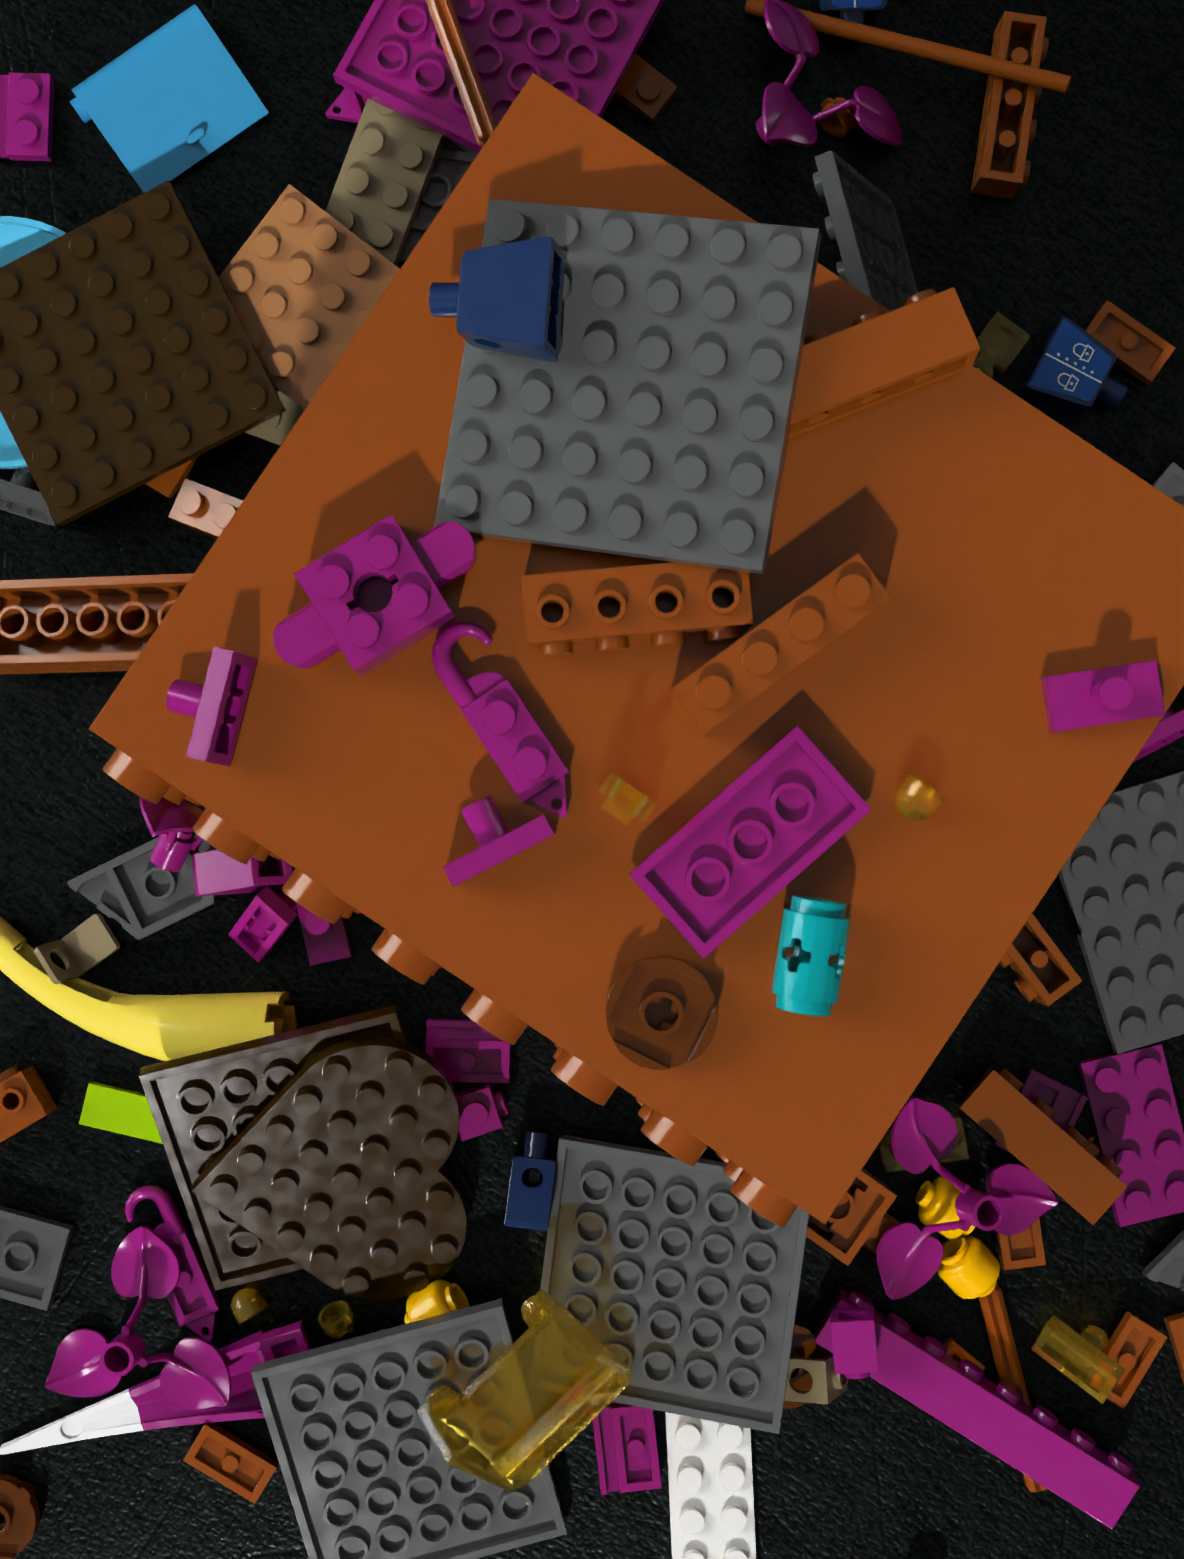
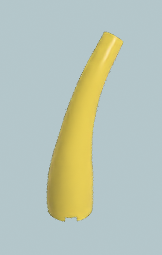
M0 916V970L29 995L66 1020L98 1037L142 1055L162 1061H169L297 1029L294 1005L285 1006L283 1002L288 1000L289 993L131 995L115 992L81 978L54 984L35 955L34 949L26 943L27 938ZM55 965L58 969L65 971L64 969Z

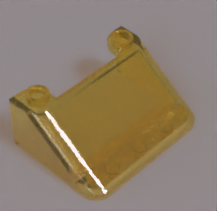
M542 1289L536 1295L527 1299L521 1307L522 1317L530 1328L462 1394L453 1391L449 1386H441L435 1389L430 1394L428 1400L416 1411L449 1465L505 1490L518 1489L532 1480L626 1388L631 1380V1371L626 1364L560 1302Z

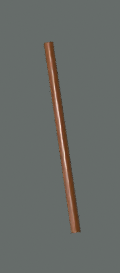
M747 0L745 14L764 18L765 2L763 0ZM796 8L804 14L817 32L1065 94L1070 86L1072 76Z

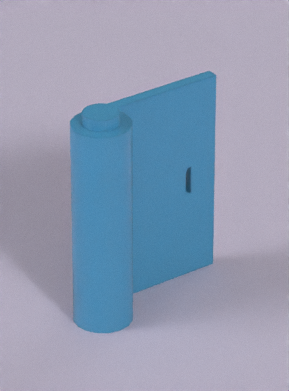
M195 4L72 88L71 90L76 97L69 101L84 123L91 119L93 120L143 193L168 180L171 182L269 113Z

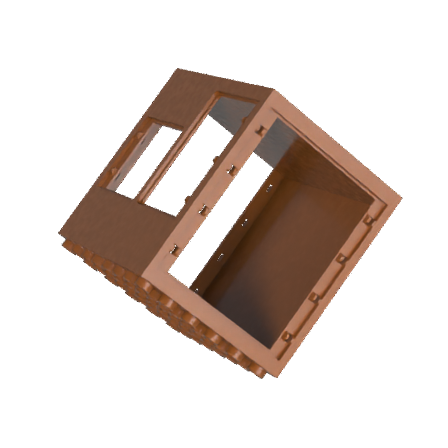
M533 73L98 714L89 730L116 747L102 769L107 775L128 790L154 804H158L163 797L177 805H180L186 799L198 806H204L205 810L192 830L211 846L243 864H247L251 857L265 862L270 855L278 860L282 859L293 866L295 869L282 887V891L296 903L331 924H336L340 917L349 919L352 913L355 912L358 914L363 913L385 928L371 950L391 967L423 985L427 983L431 976L435 975L439 968L443 967L473 987L474 990L462 1006L461 1011L483 1029L504 1042L515 1045L529 1025L553 1041L558 1049L553 1055L556 1062L552 1066L551 1071L568 1086L602 1106L606 1104L617 1086L635 1096V1100L642 1106L638 1115L645 1121L640 1129L641 1132L663 1150L693 1167L707 1146L715 1150L716 1154L727 1163L723 1172L734 1181L730 1191L755 1212L774 1224L784 1227L796 1208L800 1207L823 1224H826L1163 717L1158 716L1049 733L1041 678L1157 660L1165 713L1184 686V506L972 366V368L788 438L766 573L749 572L753 625L749 629L740 630L741 637L857 553L861 555L892 599L704 736L677 701L671 690L676 684L737 640L707 642V633L684 635L685 644L652 647L651 638L628 639L629 649L597 652L595 642L573 644V654L561 656H540L539 647L528 648L521 575L670 563L669 561L471 535L476 546L475 564L471 570L439 589L456 617L454 620L362 676L352 669L341 650L307 669H299L285 662L276 652L273 644V632L279 622L311 603L294 573L391 514L409 542L434 527L465 340L457 333V317L432 316L429 306V291L433 282H459L461 256L467 250L478 249L482 246L489 199L758 223ZM817 262L805 338L822 330H830L834 334L852 327L855 319L873 310L881 309L884 314L891 311ZM457 622H473L484 627L492 636L493 641L490 645H485L478 638L472 636H463L457 639L451 650L452 657L466 679L477 674L493 672L501 674L509 681L569 771L565 775L566 817H561L529 800L524 803L521 802L436 674L432 663V646L438 634L447 626ZM214 646L257 659L230 767L186 757L195 718L170 712L166 705L169 687L176 679L204 685ZM798 726L872 810L703 959L630 877L629 873L791 729ZM491 795L509 832L543 814L546 815L555 832L553 836L454 887L452 886L443 866L479 848L460 810ZM556 798L552 801L551 805L554 809H559L562 806V801ZM792 895L817 897L848 904L846 917L851 918L839 1002L832 1004L830 1016L805 1015L775 1007L777 994L772 993L771 989L784 908H790ZM794 945L793 947H787L785 951V956L793 955ZM830 955L828 965L829 963H836L837 955ZM669 956L689 963L705 977L715 996L718 1021L710 1044L699 1057L680 1066L670 1067V1069L651 1070L636 1065L619 1052L608 1032L605 1005L608 992L614 980L624 969L642 958ZM662 997L659 1003L651 1001L648 1003L645 1010L652 1015L650 1025L659 1028L664 1021L673 1023L676 1020L677 1014L670 1009L672 1000Z

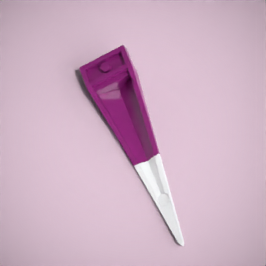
M299 1321L265 1333L261 1330L218 1349L227 1363L231 1376V1396L229 1403L225 1407L187 1410L175 1406L164 1396L160 1386V1375L10 1440L0 1446V1454L5 1455L74 1441L145 1430L265 1418L251 1375L252 1366L312 1349L303 1323Z

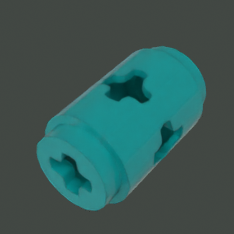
M792 895L790 908H784L771 989L772 993L777 994L776 1008L812 1016L831 1015L832 1004L839 1002L851 918L846 917L847 903L817 897ZM794 945L793 955L785 956L786 948L793 947ZM830 955H837L836 963H829L828 965Z

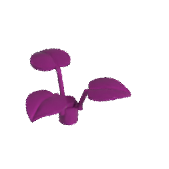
M763 0L765 2L764 18L770 35L782 49L788 53L795 54L796 63L784 84L771 82L764 90L762 116L755 123L756 130L762 140L772 147H778L782 142L800 147H809L817 140L815 123L843 110L852 109L855 111L856 121L866 133L878 141L895 147H901L903 145L902 133L897 116L887 99L871 87L859 86L854 91L855 99L843 101L813 116L803 108L801 102L796 99L790 88L804 66L806 56L815 58L819 54L820 46L817 34L804 14L791 4L782 0Z
M139 797L141 812L151 836L159 835L149 856L150 861L157 867L169 872L181 871L190 850L198 851L201 843L204 841L199 836L196 838L192 836L194 833L192 828L203 811L197 806L187 803L185 800L180 805H177L162 797L158 804H154Z
M915 1097L907 1100L894 1120L891 1131V1146L894 1157L902 1168L913 1174L922 1173L932 1165L940 1175L958 1188L961 1193L956 1198L955 1208L960 1219L959 1221L926 1225L922 1231L910 1222H901L890 1227L884 1233L877 1248V1265L886 1295L892 1300L915 1292L937 1272L943 1258V1246L939 1240L929 1236L931 1233L955 1229L968 1231L970 1226L973 1225L984 1231L995 1230L1004 1235H1014L1029 1228L1041 1215L1058 1204L1057 1198L1046 1183L1031 1170L1015 1163H1003L988 1173L986 1178L987 1193L971 1188L943 1167L938 1160L950 1155L956 1145L958 1132L953 1117L940 1105Z
M140 1226L130 1232L121 1242L112 1261L111 1278L117 1293L123 1297L139 1296L135 1309L126 1325L121 1329V1334L109 1342L104 1334L94 1329L82 1328L71 1332L64 1338L57 1349L51 1371L45 1382V1387L68 1396L97 1397L112 1391L119 1384L122 1376L126 1375L137 1364L141 1367H146L148 1364L164 1361L168 1364L160 1373V1386L168 1401L175 1406L187 1410L225 1407L229 1403L231 1396V1376L224 1357L212 1343L198 1337H186L176 1345L173 1355L166 1352L146 1355L144 1340L140 1335L133 1332V1327L147 1303V1296L153 1299L166 1297L177 1286L180 1278L181 1268L177 1254L151 1228Z

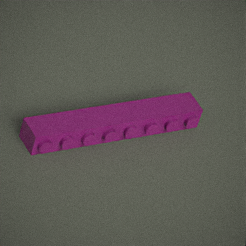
M840 1288L815 1328L814 1342L833 1353L830 1310L873 1307V1301L859 1291L853 1290L849 1293ZM873 1308L879 1372L870 1373L869 1377L1110 1529H1113L1140 1487L1133 1471L1134 1467L1126 1458L1113 1451L1109 1455L1095 1447L1096 1442L1085 1432L1074 1428L1072 1432L1058 1424L1059 1419L1041 1405H1036L1035 1408L1020 1400L1022 1396L1008 1384L999 1382L996 1385L983 1377L984 1371L967 1359H962L959 1362L946 1354L947 1348L938 1340L930 1336H925L923 1339L911 1332V1326L898 1315L889 1313L886 1316Z

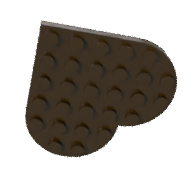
M379 1037V1041L352 1043L351 1039L335 1044L313 1057L193 1182L192 1192L323 1283L341 1293L362 1299L389 1300L419 1292L426 1288L428 1284L439 1280L453 1266L462 1250L466 1236L467 1220L462 1192L452 1175L442 1166L451 1154L459 1129V1109L454 1086L445 1070L436 1060L411 1044Z

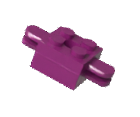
M391 514L294 574L311 600V603L278 623L273 632V644L277 654L285 662L299 669H307L341 650L352 669L362 676L454 620L456 617L439 589L471 570L475 564L476 546L471 534L464 526L454 521H448L438 524L409 542Z

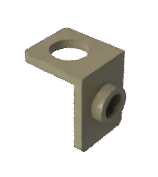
M97 913L93 914L62 939L39 945L34 949V953L54 984H59L83 976L118 950L120 944L102 915ZM50 953L57 954L63 960L66 967L65 971L58 969L53 964Z
M833 1353L828 1354L823 1359L790 1357L785 1401L829 1404L847 1390L848 1378L844 1374L835 1375ZM803 1368L810 1373L813 1380L810 1391L801 1392L793 1386L791 1374L794 1369Z

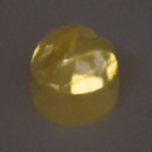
M910 772L902 781L895 795V805L899 813L913 821L928 819L945 802V799L939 792L913 772Z
M253 1288L239 1290L233 1296L231 1302L233 1315L239 1325L253 1318L269 1306L263 1295Z
M338 1300L322 1309L318 1316V1322L328 1336L341 1339L342 1335L346 1332L350 1334L353 1331L355 1317L348 1303Z

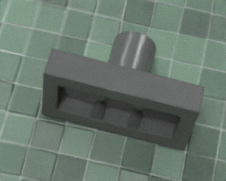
M28 467L17 468L10 482L0 479V510L52 527H58L41 492L35 490L37 484Z

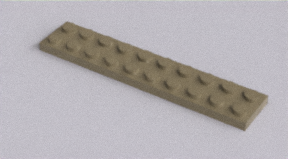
M367 98L325 212L397 266L445 136ZM275 388L286 411L245 433L281 446L304 412V409Z

